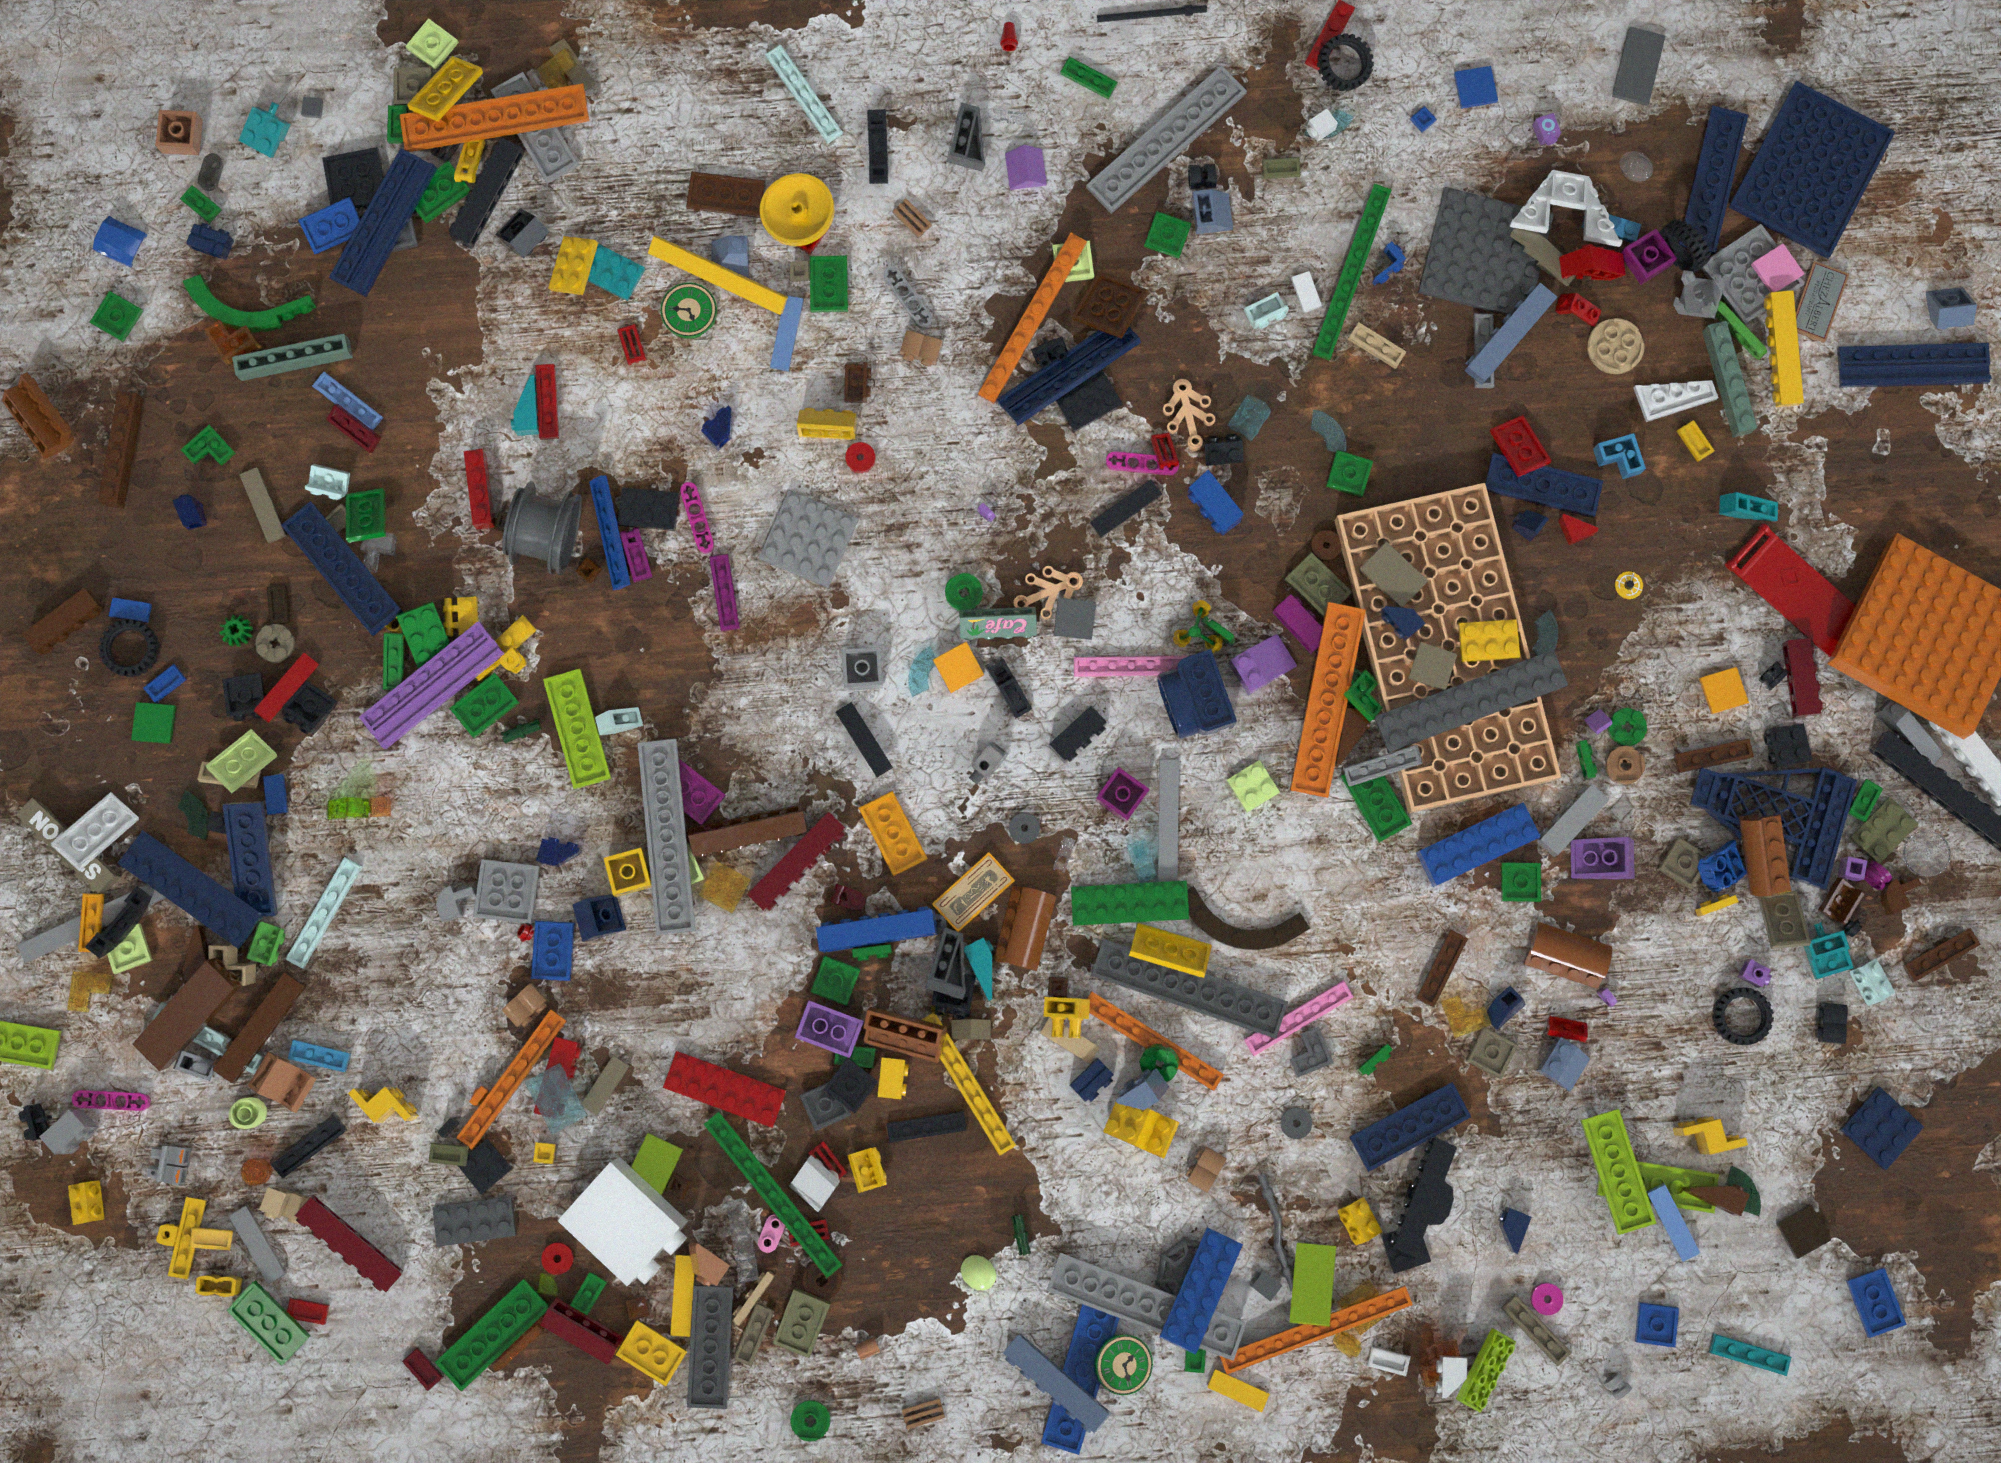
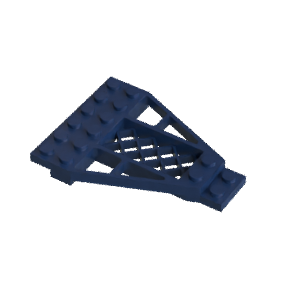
M1701 767L1699 768L1689 805L1706 810V813L1742 841L1741 832L1732 826L1740 827L1739 818L1732 807L1740 803L1745 811V814L1741 816L1751 815L1752 812L1758 809L1762 816H1767L1763 806L1771 803L1776 812L1773 815H1781L1782 828L1784 827L1788 834H1783L1784 841L1792 843L1796 847L1790 870L1788 871L1789 879L1825 890L1828 886L1857 780L1825 767L1745 773H1717ZM1790 774H1816L1810 798L1786 790ZM1784 775L1781 789L1746 778ZM1746 785L1751 795L1743 799L1738 788ZM1752 787L1760 790L1754 793ZM1764 791L1769 801L1761 805L1756 795ZM1735 793L1739 801L1732 804V800ZM1770 793L1778 795V797L1773 799ZM1752 797L1757 807L1749 811L1744 801ZM1783 797L1788 807L1780 811L1775 800ZM1789 799L1794 800V801H1797V802L1794 803V804H1791L1790 801H1789ZM1801 803L1806 813L1798 817L1793 807ZM1789 809L1794 819L1786 823L1781 813ZM1804 817L1803 824L1800 821V818ZM1796 821L1801 831L1793 835L1788 825Z

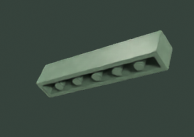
M1723 321L1708 325L1702 333L1732 436L1734 438L1750 434L1757 428L1727 322Z
M345 334L234 356L232 359L235 375L241 381L350 359L353 358L350 340Z

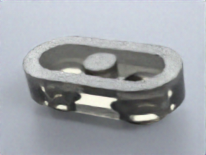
M215 153L205 156L199 172L198 184L205 191H212L218 186L223 170V160ZM208 180H212L210 184H206Z

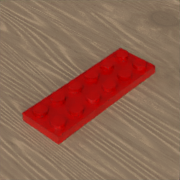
M679 1051L675 1053L663 1085L664 1089L771 1128L774 1127L787 1092L786 1090Z

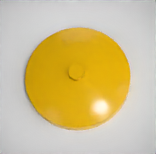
M802 173L789 174L773 182L765 191L760 203V218L767 233L776 241L789 246H803L818 240L831 226L835 213L834 200L828 187L818 178Z

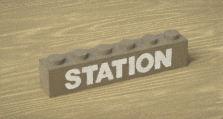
M31 798L16 814L20 818L19 823L26 829L30 828L34 832L32 835L38 841H44L47 844L46 848L55 855L57 853L61 857L60 862L67 868L71 867L75 871L73 874L81 881L85 880L89 884L87 887L93 893L105 894L121 878L98 855L79 871L52 847L51 842L67 830L68 827L40 800Z

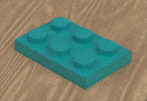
M598 244L587 281L628 301L646 269L636 262Z

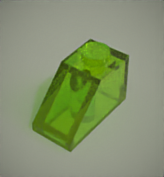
M345 797L327 802V820H358L368 818L370 811L368 798Z

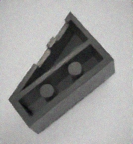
M961 103L946 162L982 172L986 164L983 152L980 107Z
M944 928L925 988L963 1000L966 992L963 933Z

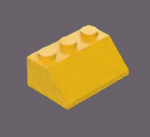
M804 408V410H799L797 420L799 437L855 440L857 416L856 413L850 410L834 412L832 409L815 411L814 408Z

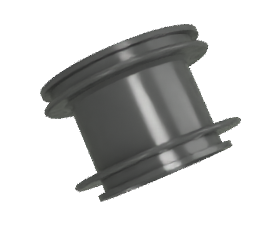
M533 481L528 482L525 488L519 487L511 501L503 533L502 550L504 555H509L510 564L515 565L521 555L547 561V569L550 575L555 572L558 575H563L570 562L578 535L582 512L581 495L576 494L574 496L573 492L569 490L564 495L562 501L536 495V487Z

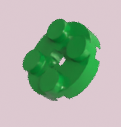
M961 573L952 577L945 587L946 601L957 611L975 609L983 597V589L979 580L968 573ZM967 588L969 595L961 597L959 590Z
M1622 708L1610 717L1612 725L1607 728L1610 738L1617 742L1618 745L1633 746L1644 739L1647 732V723L1640 711L1632 708ZM1626 722H1628L1629 725L1632 726V729H1630L1629 732H1626V729L1622 728V726L1625 725Z
M1153 1044L1145 1049L1139 1063L1142 1072L1147 1069L1151 1071L1157 1068L1164 1080L1168 1082L1174 1078L1178 1071L1179 1058L1172 1048H1166L1162 1044ZM1156 1060L1164 1062L1162 1067L1156 1065Z
M806 1400L798 1404L792 1412L790 1419L791 1428L797 1437L808 1442L816 1441L823 1437L828 1431L831 1422L827 1407L816 1400ZM809 1415H813V1419H816V1423H813L812 1426H808V1422H805V1418H809Z

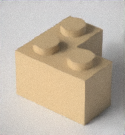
M231 943L209 945V960L216 958L222 961L225 968L238 977L242 986L256 983V964L237 963V948Z
M279 1186L267 1187L259 1210L265 1212L264 1216L275 1219L276 1217L281 1218V1216L288 1218V1222L299 1225L296 1221L297 1217L294 1215L310 1197Z

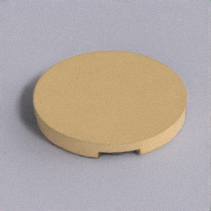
M1621 318L1605 320L1596 325L1587 341V351L1592 363L1600 370L1610 374H1622L1633 369L1639 363L1644 353V343L1638 331L1639 329L1631 322Z

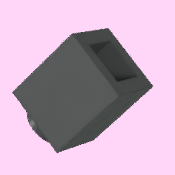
M1263 1270L1260 1272L1256 1271L1250 1279L1252 1282L1250 1286L1270 1302L1282 1287L1279 1282Z

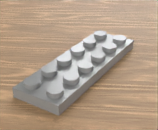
M523 72L491 89L495 98L535 92ZM557 127L517 134L547 184L579 166Z

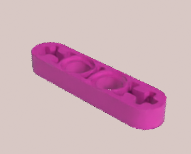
M1111 452L1106 457L1107 467L1116 471L1174 475L1179 469L1178 465L1173 467L1172 470H1169L1167 466L1159 470L1160 467L1156 455ZM1113 457H1116V460L1122 461L1123 457H1126L1124 462L1125 467L1122 466V462H1117L1116 465H1112V462L1109 460H1112ZM1130 458H1136L1138 460V465L1136 467H1130L1128 465V460ZM1148 460H1155L1157 467L1149 469L1146 463Z
M686 482L681 486L680 491L694 539L699 551L708 554L714 549V541L696 485ZM688 487H690L691 490L694 489V491H692L693 499L698 498V500L690 501L689 495L687 493L684 494V492L687 491ZM693 504L700 506V511L696 514H692L689 511ZM698 522L705 524V529L701 532L695 530V525ZM705 535L707 543H711L707 549L703 546L700 547L703 541L701 537L697 538V536Z
M79 1090L71 1098L75 1107L90 1109L145 1111L151 1104L150 1097L144 1093ZM83 1094V1097H90L91 1101H83L81 1105L78 1097H81ZM101 1094L106 1097V1103L102 1106L97 1103V1097ZM122 1095L125 1097L126 1103L124 1106L119 1107L116 1099ZM140 1098L145 1100V1104H142L141 1107L139 1104H131V1100H140Z

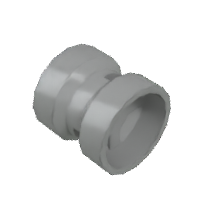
M1619 1371L1604 1381V1385L1611 1389L1612 1395L1616 1400L1623 1398L1632 1390L1629 1383L1623 1380V1376Z

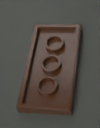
M691 171L686 208L760 218V203L764 195L765 180Z

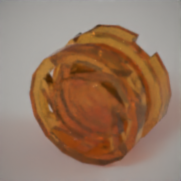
M263 1158L249 1159L241 1168L243 1181L251 1186L265 1184L272 1175L270 1163Z

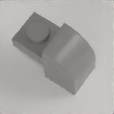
M465 885L457 888L458 891L456 892L455 887H446L437 899V910L440 920L448 922L463 917L459 902L475 897L476 889Z

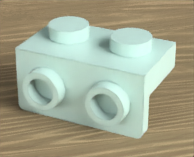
M1278 292L1244 308V312L1253 329L1258 327L1263 329L1270 324L1269 322L1285 318L1289 310L1288 306L1284 305Z
M313 464L311 465L309 484L305 485V490H309L314 495L325 494L329 495L331 499L338 500L348 492L350 473Z
M1877 958L1850 971L1851 977L1868 1006L1881 1002L1895 993Z

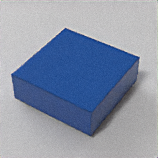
M1425 106L1410 118L1421 133L1437 120Z

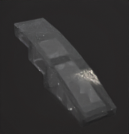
M742 1198L727 1201L730 1233L733 1241L739 1283L759 1280L747 1200Z

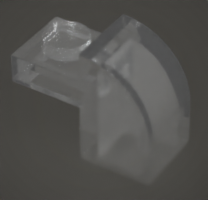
M386 533V537L368 539L362 542L360 549L367 553L364 556L363 564L370 572L377 573L379 555L395 556L397 537L393 533Z

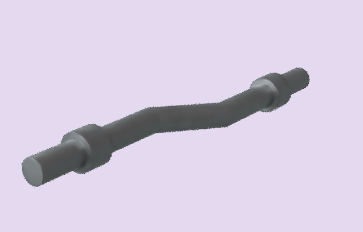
M1265 1173L1257 1177L1263 1190L1261 1191L1263 1198L1267 1200L1274 1219V1248L1282 1267V1275L1286 1277L1292 1292L1294 1271L1292 1266H1289L1281 1245L1282 1218L1273 1197L1275 1195L1272 1187L1270 1188Z

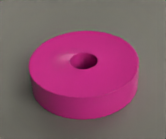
M1550 1283L1537 1285L1530 1297L1533 1308L1543 1315L1556 1314L1562 1308L1564 1301L1561 1290ZM1548 1295L1550 1301L1545 1303L1544 1297Z

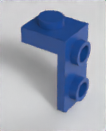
M1392 241L1386 245L1383 252L1393 264L1374 278L1372 282L1374 286L1378 283L1383 284L1390 278L1388 275L1392 272L1397 273L1404 267L1403 264L1406 258L1403 255V251Z

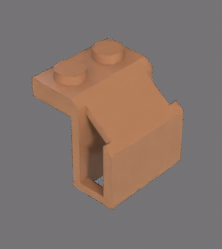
M268 1052L248 1087L256 1093L279 1102L290 1111L297 1113L317 1078L304 1069L290 1064V1061Z

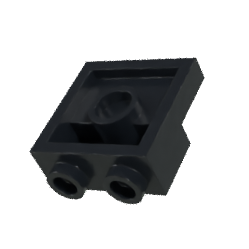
M261 673L222 679L228 718L234 719L235 722L244 721L247 716L262 718L254 712V709L267 695L264 690L263 675Z
M305 681L282 707L283 719L289 724L293 722L297 724L299 730L304 734L311 733L314 735L326 722V717L336 707L337 700Z
M1804 723L1772 728L1765 731L1764 742L1768 746V760L1773 768L1813 761Z
M964 975L966 992L963 1000L933 991L931 1011L937 1016H945L947 1013L953 1014L957 1019H964L965 1016L969 1017L976 975Z

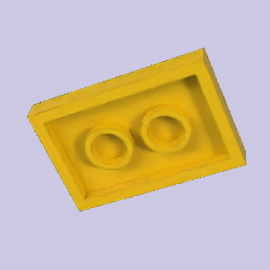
M563 236L548 289L555 292L583 295L598 242L593 239Z
M1517 619L1458 624L1461 662L1520 658Z
M637 1320L617 1351L616 1356L662 1385L667 1386L688 1351Z

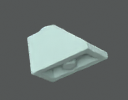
M639 707L608 710L595 717L600 735L616 734L643 726Z

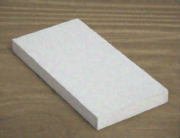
M110 792L51 842V846L80 871L136 823L139 817Z

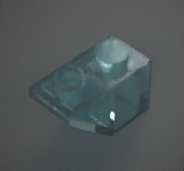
M1143 839L1127 845L1126 850L1138 882L1143 883L1156 878L1157 873L1146 840Z

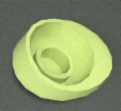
M258 1098L239 1099L229 1109V1120L237 1128H255L265 1121L267 1107Z
M972 1255L963 1261L961 1274L964 1281L971 1288L987 1290L992 1287L996 1280V1271L990 1261L979 1255Z

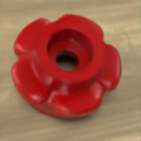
M523 923L518 929L517 937L520 938L521 942L529 941L532 938L534 930H532L531 924Z

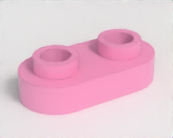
M776 1214L767 1218L758 1239L760 1250L766 1253L772 1252L777 1248L786 1227ZM774 1220L779 1222L778 1228L772 1226ZM765 1239L771 1240L770 1246H765Z

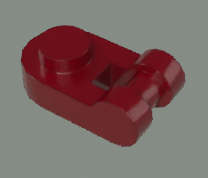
M835 884V893L833 897L831 896L830 903L853 911H859L864 908L866 899L861 892ZM842 893L848 894L846 901L841 900Z

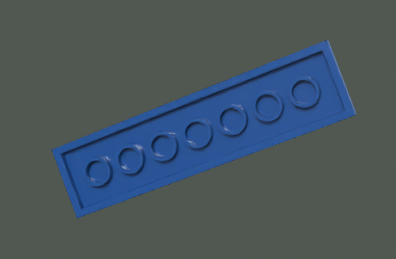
M1082 1304L1062 1370L1096 1399L1100 1383L1095 1375L1094 1360L1103 1342L1115 1335L1120 1318ZM1053 1402L1041 1443L1079 1455L1086 1430L1081 1427L1082 1422L1077 1418L1074 1420L1066 1413L1067 1409L1064 1406H1058Z

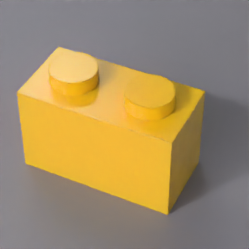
M882 1058L877 1097L902 1099V1096H906L907 1084H903L904 1076H908L909 1064H905L906 1060Z

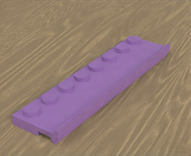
M478 621L359 716V718L378 740L380 746L387 749L505 653L482 623Z

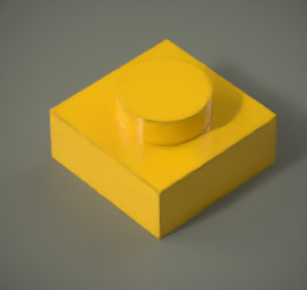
M535 1142L533 1162L554 1164L556 1144Z

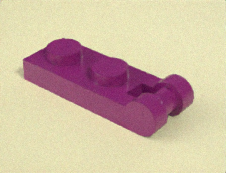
M639 527L633 528L629 532H620L633 581L638 582L652 578ZM628 539H636V542L629 543Z

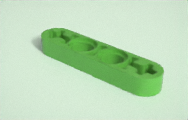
M1720 301L1715 317L1720 322L1726 321L1729 332L1754 358L1761 359L1767 353L1766 347Z

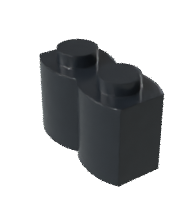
M1820 1003L1819 1007L1816 1008V1018L1819 1019V1025L1815 1028V1037L1818 1038L1819 1043L1846 1044L1847 1005Z

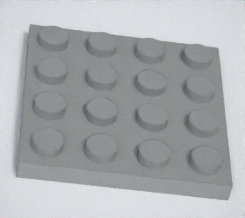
M1762 224L1713 255L1709 262L1701 268L1709 280H1713L1711 274L1721 275L1725 284L1721 297L1744 325L1767 310L1764 308V298L1770 292L1751 264L1778 246ZM1800 277L1778 292L1793 290L1795 292L1805 282Z
M788 490L759 555V560L829 589L859 519Z

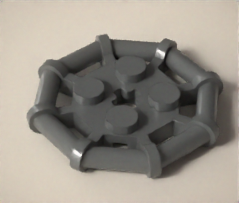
M1183 1237L1164 1253H1160L1155 1284L1162 1291L1174 1295L1167 1285V1282L1171 1281L1178 1290L1180 1289L1195 1255L1189 1254L1188 1247L1197 1249L1200 1241ZM1184 1249L1182 1257L1176 1261L1170 1259L1174 1254ZM1168 1261L1173 1265L1171 1277L1165 1278Z

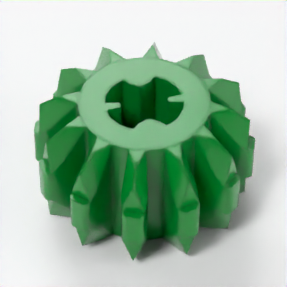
M233 614L231 620L226 617V624H220V627L224 629L219 632L221 636H224L222 640L225 643L228 642V645L231 647L235 644L237 647H241L242 642L248 644L246 638H252L253 636L248 633L253 630V627L249 626L250 620H244L242 615H239L237 618ZM235 628H236L237 630L239 629V632H238V633H236V632L234 633V632H233Z

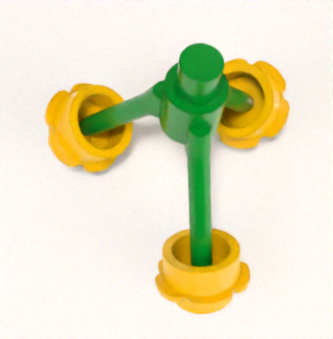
M1198 600L1192 605L1193 614L1196 616L1194 626L1189 629V632L1184 629L1176 630L1173 642L1180 648H1184L1190 643L1191 637H1199L1205 641V647L1208 650L1211 649L1212 653L1218 652L1222 648V638L1217 635L1206 637L1201 633L1202 631L1199 627L1200 619L1209 614L1211 606L1204 600Z

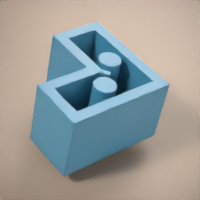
M1634 433L1598 443L1593 448L1598 466L1617 462L1622 479L1639 475L1646 469Z

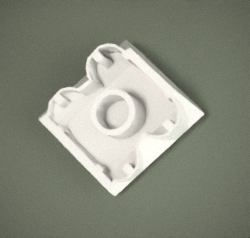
M810 1156L789 1187L819 1212L838 1186L840 1180L835 1171L827 1170L820 1160Z

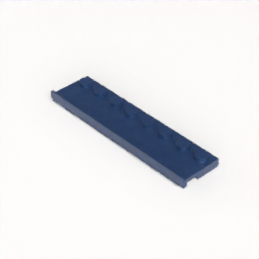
M400 148L331 272L329 278L332 281L364 297L368 296L437 171V167L434 164L428 163L420 157Z
M1128 327L1122 339L1098 330L1067 351L1066 359L1061 361L1055 359L1049 366L1040 369L996 399V401L1014 423L1019 426L1140 344L1141 340L1130 327Z
M1989 343L1841 346L1837 348L1839 388L1988 384L1992 379L1989 370Z
M141 830L140 835L118 862L123 868L238 949L251 934L256 923L263 918V914L143 830Z

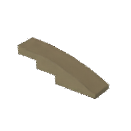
M1515 228L1512 231L1510 237L1525 246L1523 251L1539 261L1537 264L1539 268L1566 286L1576 277L1575 275L1562 279L1559 257L1563 255L1539 232Z

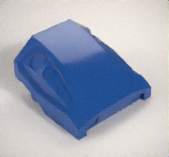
M108 216L102 222L94 238L93 250L132 268L134 257L147 234Z
M1736 840L1726 842L1722 847L1713 851L1705 858H1701L1697 868L1702 881L1712 892L1719 893L1721 890L1737 883L1746 875V869L1736 847Z

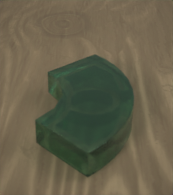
M185 790L177 808L183 811L188 819L187 833L207 840L209 830H206L209 821L207 809L197 796Z
M1731 1166L1725 1185L1732 1186L1736 1184L1743 1187L1744 1192L1750 1194L1743 1212L1760 1216L1761 1200L1753 1180L1742 1170Z

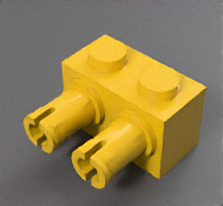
M1044 997L1043 1017H1051L1052 1019L1051 1037H1064V1020L1068 1018L1070 1020L1068 1038H1081V1021L1089 1019L1090 1000Z

